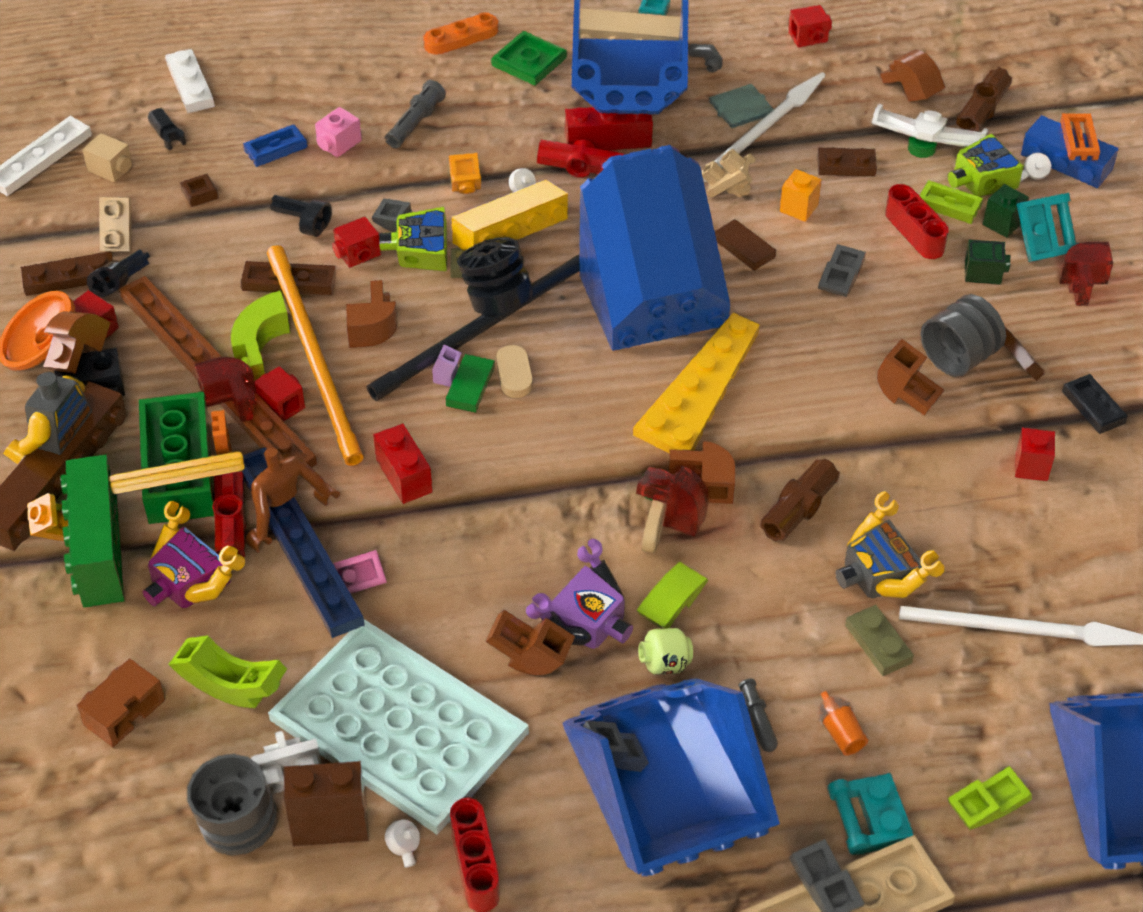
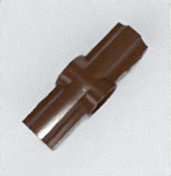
M998 67L995 70H990L985 79L975 85L972 97L957 116L956 124L960 129L979 132L985 121L994 116L997 104L1012 83V77L1006 69Z
M825 458L823 460L816 459L798 480L791 479L784 486L778 502L761 519L760 527L768 538L775 542L778 540L784 541L803 519L808 521L815 515L820 507L822 498L839 480L840 472L835 468L833 462Z

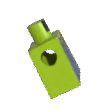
M990 134L958 152L955 169L948 173V181L953 188L965 185L973 195L982 197L994 194L1004 184L1014 189L1019 188L1023 165L993 134Z
M445 207L399 215L397 217V232L379 234L380 251L397 250L398 261L401 267L447 271V221Z

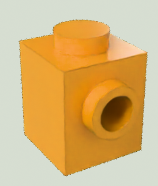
M795 169L782 186L780 212L806 222L819 205L822 179Z

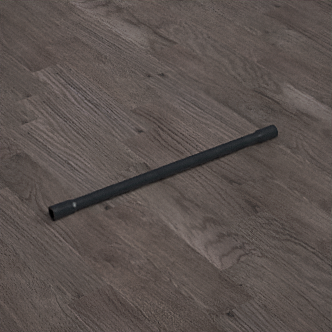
M580 254L533 282V294L525 303L507 312L479 316L397 369L387 372L368 384L367 391L375 401L382 399L399 388L402 383L434 364L443 345L455 350L578 273Z

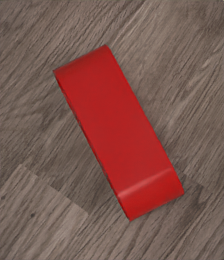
M905 184L891 186L888 191L885 210L887 219L920 255L927 259L942 257L945 253L949 232L947 224L913 188Z
M462 798L452 805L450 821L465 899L472 910L488 912L493 910L500 900L497 865L481 803L473 798ZM464 820H472V821H474L473 823H470V824H463V823H461V822L464 821ZM472 852L482 853L477 857L468 856ZM486 885L490 887L489 889L484 891H479L475 889L477 886Z

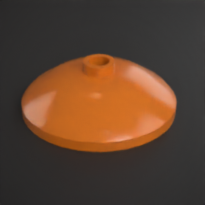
M50 291L35 297L24 305L10 320L0 338V362L8 369L14 371L31 369L45 362L53 337L44 332L45 328L56 314L63 311L75 312L73 300L62 291Z

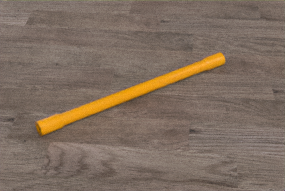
M280 245L272 246L267 250V256L272 270L279 281L335 430L337 443L344 462L348 466L357 465L362 462L364 456L356 435L352 432L293 278L286 252Z

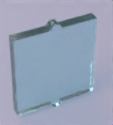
M752 84L709 97V102L718 112V116L722 117L731 128L764 118L774 110L765 100L766 96L761 95Z

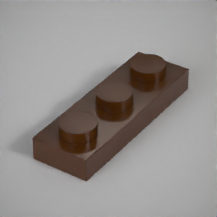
M112 252L21 267L25 295L29 296L86 286L87 277L90 273L113 261ZM108 276L104 278L106 282L110 281Z
M245 262L241 278L242 291H281L283 293L270 262ZM290 263L291 272L300 294L332 296L336 278V267L334 265Z

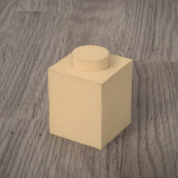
M102 133L82 149L87 171L114 183L132 167L128 144Z

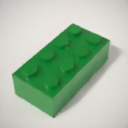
M204 392L138 400L141 469L212 456L209 415ZM213 476L142 489V500L148 524L169 522V519L164 515V508L170 501L179 504L176 515L183 506L190 512L189 519L214 516L212 508L214 502Z
M107 455L65 460L66 474L61 475L60 479L62 492L64 495L67 494V500L62 501V512L64 520H68V526L63 527V538L65 546L70 548L69 553L64 554L66 573L72 574L70 580L73 595L79 594L83 608L124 602L118 496L113 494L110 488L109 477L112 474Z

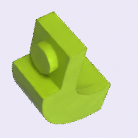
M281 291L270 293L252 302L239 314L232 327L231 344L236 368L243 367L245 376L251 375L253 384L255 380L265 374L260 354L262 348L273 338L290 333L288 314Z
M209 636L187 638L168 664L182 678L202 692L228 704L244 708H256L263 697H269L276 692L280 686L281 678L288 670L280 660L249 662L239 659L219 647Z

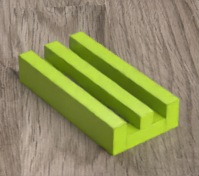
M928 180L919 195L936 213L969 224L973 223L974 217H976L978 210H980L983 201L982 197Z

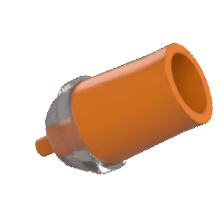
M827 691L822 692L821 697L824 701L819 707V721L821 725L826 727L843 755H852L859 752L868 744V738L853 712V706L849 701L839 696L830 697Z

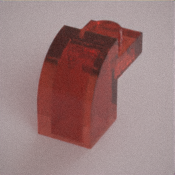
M1083 242L1074 245L1067 251L1059 284H1068L1069 293L1074 294L1076 306H1088L1094 284L1108 285L1113 267L1109 242Z
M218 357L194 364L200 391L204 392L207 408L232 401L241 423L253 419L251 406L256 405L254 396L256 387L253 371L248 364L232 357Z
M682 466L679 472L673 475L664 469L649 467L639 480L636 494L667 504L663 526L692 536L696 535L706 519L709 494L705 483L694 471Z

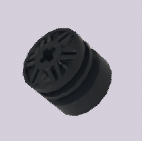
M498 237L485 240L466 249L459 256L457 264L465 284L468 285L467 293L475 312L482 315L507 312L522 305L532 296L534 288L528 271L523 267L525 261L516 239Z

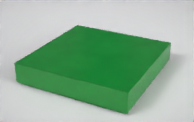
M523 30L491 58V66L536 86L567 58V50Z

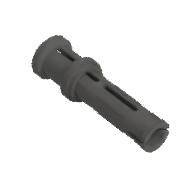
M428 80L423 84V90L412 97L410 108L385 135L386 143L389 146L399 148L424 117L430 116L434 111V106L444 100L446 92L440 83Z

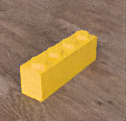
M543 180L453 216V244L465 251L485 240L498 237H509L518 240L568 219V193L551 182Z

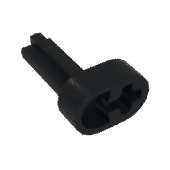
M278 195L272 197L271 210L300 217L299 229L302 234L318 237L331 220L332 206L329 202L313 199L310 203Z
M138 249L119 262L112 261L96 269L87 277L89 290L102 298L127 284L130 276L150 264L147 260L150 257L149 253H143L141 249ZM107 276H108L109 279H110V282H108V283H107L106 280L104 279V278L107 277Z

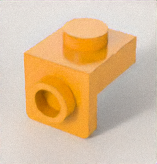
M478 154L449 155L452 192L459 191L462 194H470L481 189Z
M46 494L28 503L30 536L64 541L63 527L68 526V520H64L62 504L56 503L55 495Z

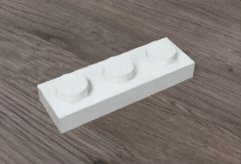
M192 49L165 55L167 66L187 113L215 107L212 94Z

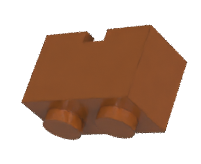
M129 658L120 667L113 669L107 679L97 688L86 693L81 702L77 704V708L83 725L114 748L134 729L131 723L138 716L144 719L148 717L165 701L160 680Z

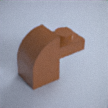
M912 50L889 64L888 70L880 74L883 84L901 81L909 102L928 99L946 88L938 66L928 54L921 50Z
M383 280L370 281L371 303L346 304L349 348L379 345L390 339L396 332L398 326L396 301H390V292H384Z
M63 311L56 314L49 321L44 331L53 336L44 367L52 371L76 373L83 350L102 351L110 322L96 314Z
M901 339L880 365L877 372L878 383L885 396L895 404L901 398L925 416L941 397L944 389L919 372L927 356Z
M703 441L702 451L670 450L669 474L672 476L673 481L701 482L700 502L733 504L735 462L725 448L712 442Z
M504 609L497 615L485 642L511 658L508 663L509 667L530 675H547L564 664L575 636L548 618H545L532 628Z

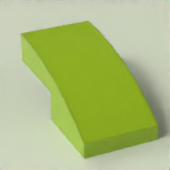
M678 562L651 590L638 607L637 612L661 629L670 628L685 606L689 608L708 582V579L685 564Z
M1008 766L983 783L977 779L947 799L968 829L972 830L993 822L1032 800V793L1013 769Z

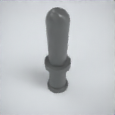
M754 679L743 680L739 683L738 687L743 692L746 700L747 709L751 715L759 744L764 751L773 752L778 746V741L764 710L766 708L765 700L759 697Z

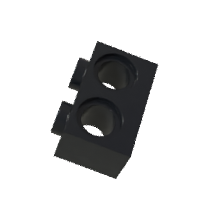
M117 347L104 349L101 352L82 353L76 373L54 371L56 376H71L81 381L84 386L90 381L121 393L122 396H126Z

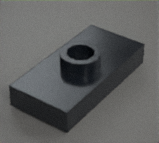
M1091 374L1064 384L1062 392L1099 434L1126 424L1128 415Z

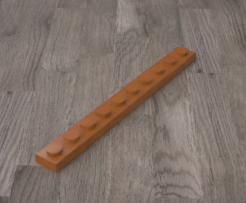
M146 276L119 289L123 301L260 448L277 449L280 460L296 456L311 468L317 465L316 455Z

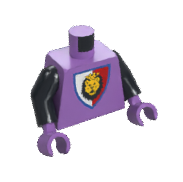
M593 538L588 541L592 555L588 553L585 546H581L577 552L578 558L585 563L590 562L591 567L584 566L552 602L547 595L539 593L532 598L534 603L526 607L528 617L532 619L541 618L542 621L548 618L575 636L572 645H584L592 649L598 648L608 636L621 643H625L633 631V625L623 620L624 595L605 560L599 559L603 550L602 545L597 539Z

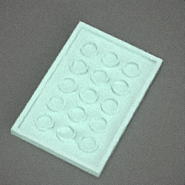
M364 619L365 626L352 630L344 636L268 712L270 721L295 738L299 737L301 742L316 738L320 755L331 763L361 761L364 785L438 835L450 821L452 805L459 799L471 798L528 735L529 725Z

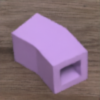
M443 345L432 369L433 383L451 387L458 371L457 362L462 354L461 352Z

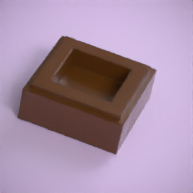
M208 174L180 182L181 190L191 207L219 199L218 192Z

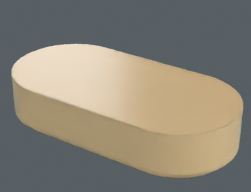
M507 345L500 348L496 354V365L502 392L512 398H521L528 395L532 390V374L527 352L517 345Z
M655 492L643 535V552L655 553L657 551L668 508L669 497L666 494Z

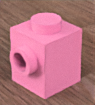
M338 107L315 123L318 146L337 158L362 141L360 119L341 107Z

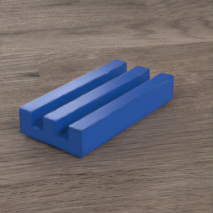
M294 124L243 143L245 153L249 154V158L251 161H254L256 167L308 148L307 140Z

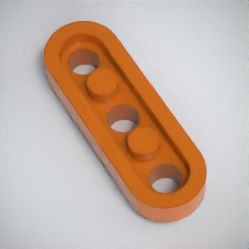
M483 12L445 26L433 28L423 36L424 49L430 54L438 55L492 38L499 31L498 19L490 13Z

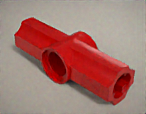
M541 139L538 146L537 163L565 168L572 176L584 178L590 173L599 174L603 170L602 164L610 157L626 154L596 149L595 145L587 140H578L572 145Z
M243 472L214 476V502L212 508L215 517V552L219 555L225 546H232L238 550L237 554L245 558V529L247 523L244 512Z

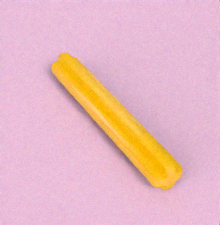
M236 451L112 474L109 477L112 493L121 494L244 470L245 465L242 453Z

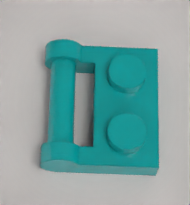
M1070 193L1017 204L1028 262L1081 251L1080 242L1076 243L1068 202H1071ZM1053 205L1057 206L1064 240L1063 246L1058 245L1051 206Z
M891 773L852 781L838 779L827 786L830 799L836 802L848 836L846 844L851 855L879 851L914 835ZM850 798H858L871 835L862 833Z

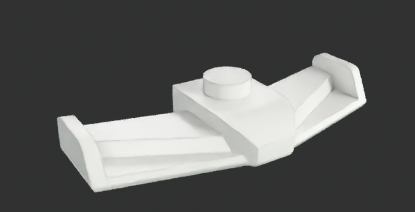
M878 104L872 119V124L920 140L967 147L986 137L989 131L986 128L982 132L946 127L948 118L941 117V114L935 111L920 112L915 120L883 110L882 104Z

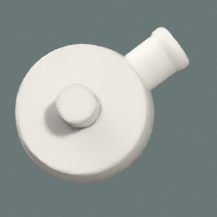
M1042 153L1029 155L1024 162V170L1022 171L1020 182L1028 177L1034 180H1041L1047 177L1051 170L1049 158Z
M525 168L516 169L509 177V187L512 192L536 184L534 174Z
M408 820L394 821L386 829V845L392 853L402 856L405 868L414 866L416 861L413 851L420 842L418 829Z

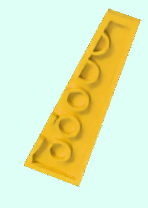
M733 312L635 424L633 436L669 454L670 450L694 451L703 435L705 426L715 414V408L725 396L731 379H734L740 364L746 358L757 338L760 325Z

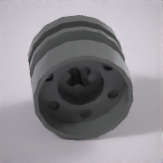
M968 294L963 295L945 310L928 319L922 325L920 336L922 346L932 363L945 374L959 377L965 375L981 361L986 360L992 354L999 351L1005 344L1006 331L999 313L988 301L980 296Z
M228 754L217 756L203 763L193 773L187 786V802L208 846L218 853L231 856L248 854L261 847L272 836L278 822L277 806L259 764L247 756Z

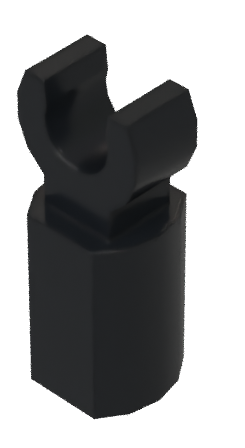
M160 107L149 112L148 121L161 139L164 140L166 149H173L171 142L174 140L180 141L182 145L186 144L184 132L176 127L164 109Z

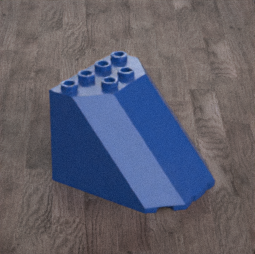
M574 0L571 87L599 113L659 114L688 90V0H682L679 41L581 39L580 0Z
M672 145L610 157L602 164L603 170L594 179L588 178L580 186L579 276L611 350L630 348L721 327L729 318L730 299L699 163L691 157L686 158Z
M695 678L672 685L660 684L604 703L596 704L580 712L581 715L569 718L563 722L567 737L627 867L637 874H642V876L658 874L664 870L663 865L675 861L679 864L694 861L699 858L700 852L711 848L713 851L728 849L734 846V840L745 836L749 839L762 837L769 833L768 828L780 824L743 692ZM586 721L616 723L620 733L635 734L649 762L648 765L641 772L616 768L608 739L583 727Z
M1143 692L1073 696L1067 698L1068 701L1050 703V713L1089 857L1102 864V867L1105 869H1123L1126 867V863L1140 862V865L1143 866Z

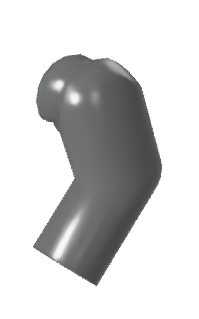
M693 43L689 45V56L704 58L705 66H708L706 68L707 71L714 73L721 69L723 58L714 45Z

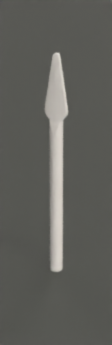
M821 72L791 89L787 93L786 100L714 161L723 168L719 162L726 152L734 149L740 154L793 107L802 106L823 80L825 73Z
M900 606L899 619L1079 639L1092 647L1143 645V634L1097 622H1090L1085 626L907 606Z

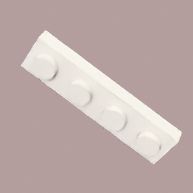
M69 116L0 165V192L8 197L91 137L90 127Z

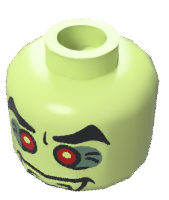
M678 628L653 629L646 634L644 641L639 644V660L641 663H645L648 671L654 675L682 673L687 665L692 662L693 644L691 639L686 637L685 633Z

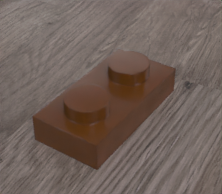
M818 147V175L876 177L875 149Z

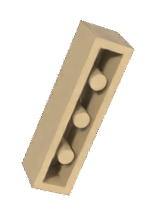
M580 8L581 39L679 41L681 17Z

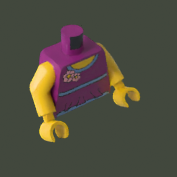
M174 501L168 502L164 508V515L169 519V523L163 525L148 563L153 583L142 591L145 599L154 607L167 597L181 608H187L194 603L214 600L220 595L224 587L231 582V571L241 570L245 565L244 557L237 554L238 550L236 548L225 546L218 555L187 528L179 529V524H184L189 520L190 512L182 506L176 515L179 504Z

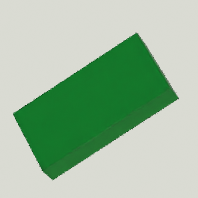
M465 354L445 398L446 406L476 413L495 369V360Z

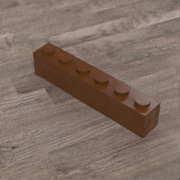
M89 381L85 386L83 394L91 407L92 413L62 454L58 455L36 449L31 454H27L1 484L0 546L15 551L23 541L29 538L28 503L46 494L55 495L56 501L63 494L60 476L66 474L65 460L94 456L98 449L106 444L108 437L117 426L123 424L127 413L121 393Z

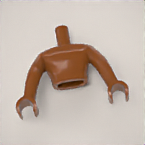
M269 448L264 452L267 468L251 484L257 528L252 529L247 534L245 542L257 553L260 552L259 546L262 542H265L267 545L272 543V539L268 536L269 506L277 507L283 505L297 494L299 475L315 489V499L324 506L328 505V498L330 496L335 499L340 497V492L325 482L303 460L296 456L280 460L278 451L275 448Z

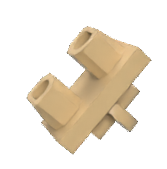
M731 149L722 156L719 162L724 169L715 161L706 164L702 171L703 178L709 183L706 193L711 198L725 190L729 194H734L740 198L748 195L750 183H752L748 167L756 159L750 153L742 158L734 149Z
M99 197L100 251L131 252V198Z

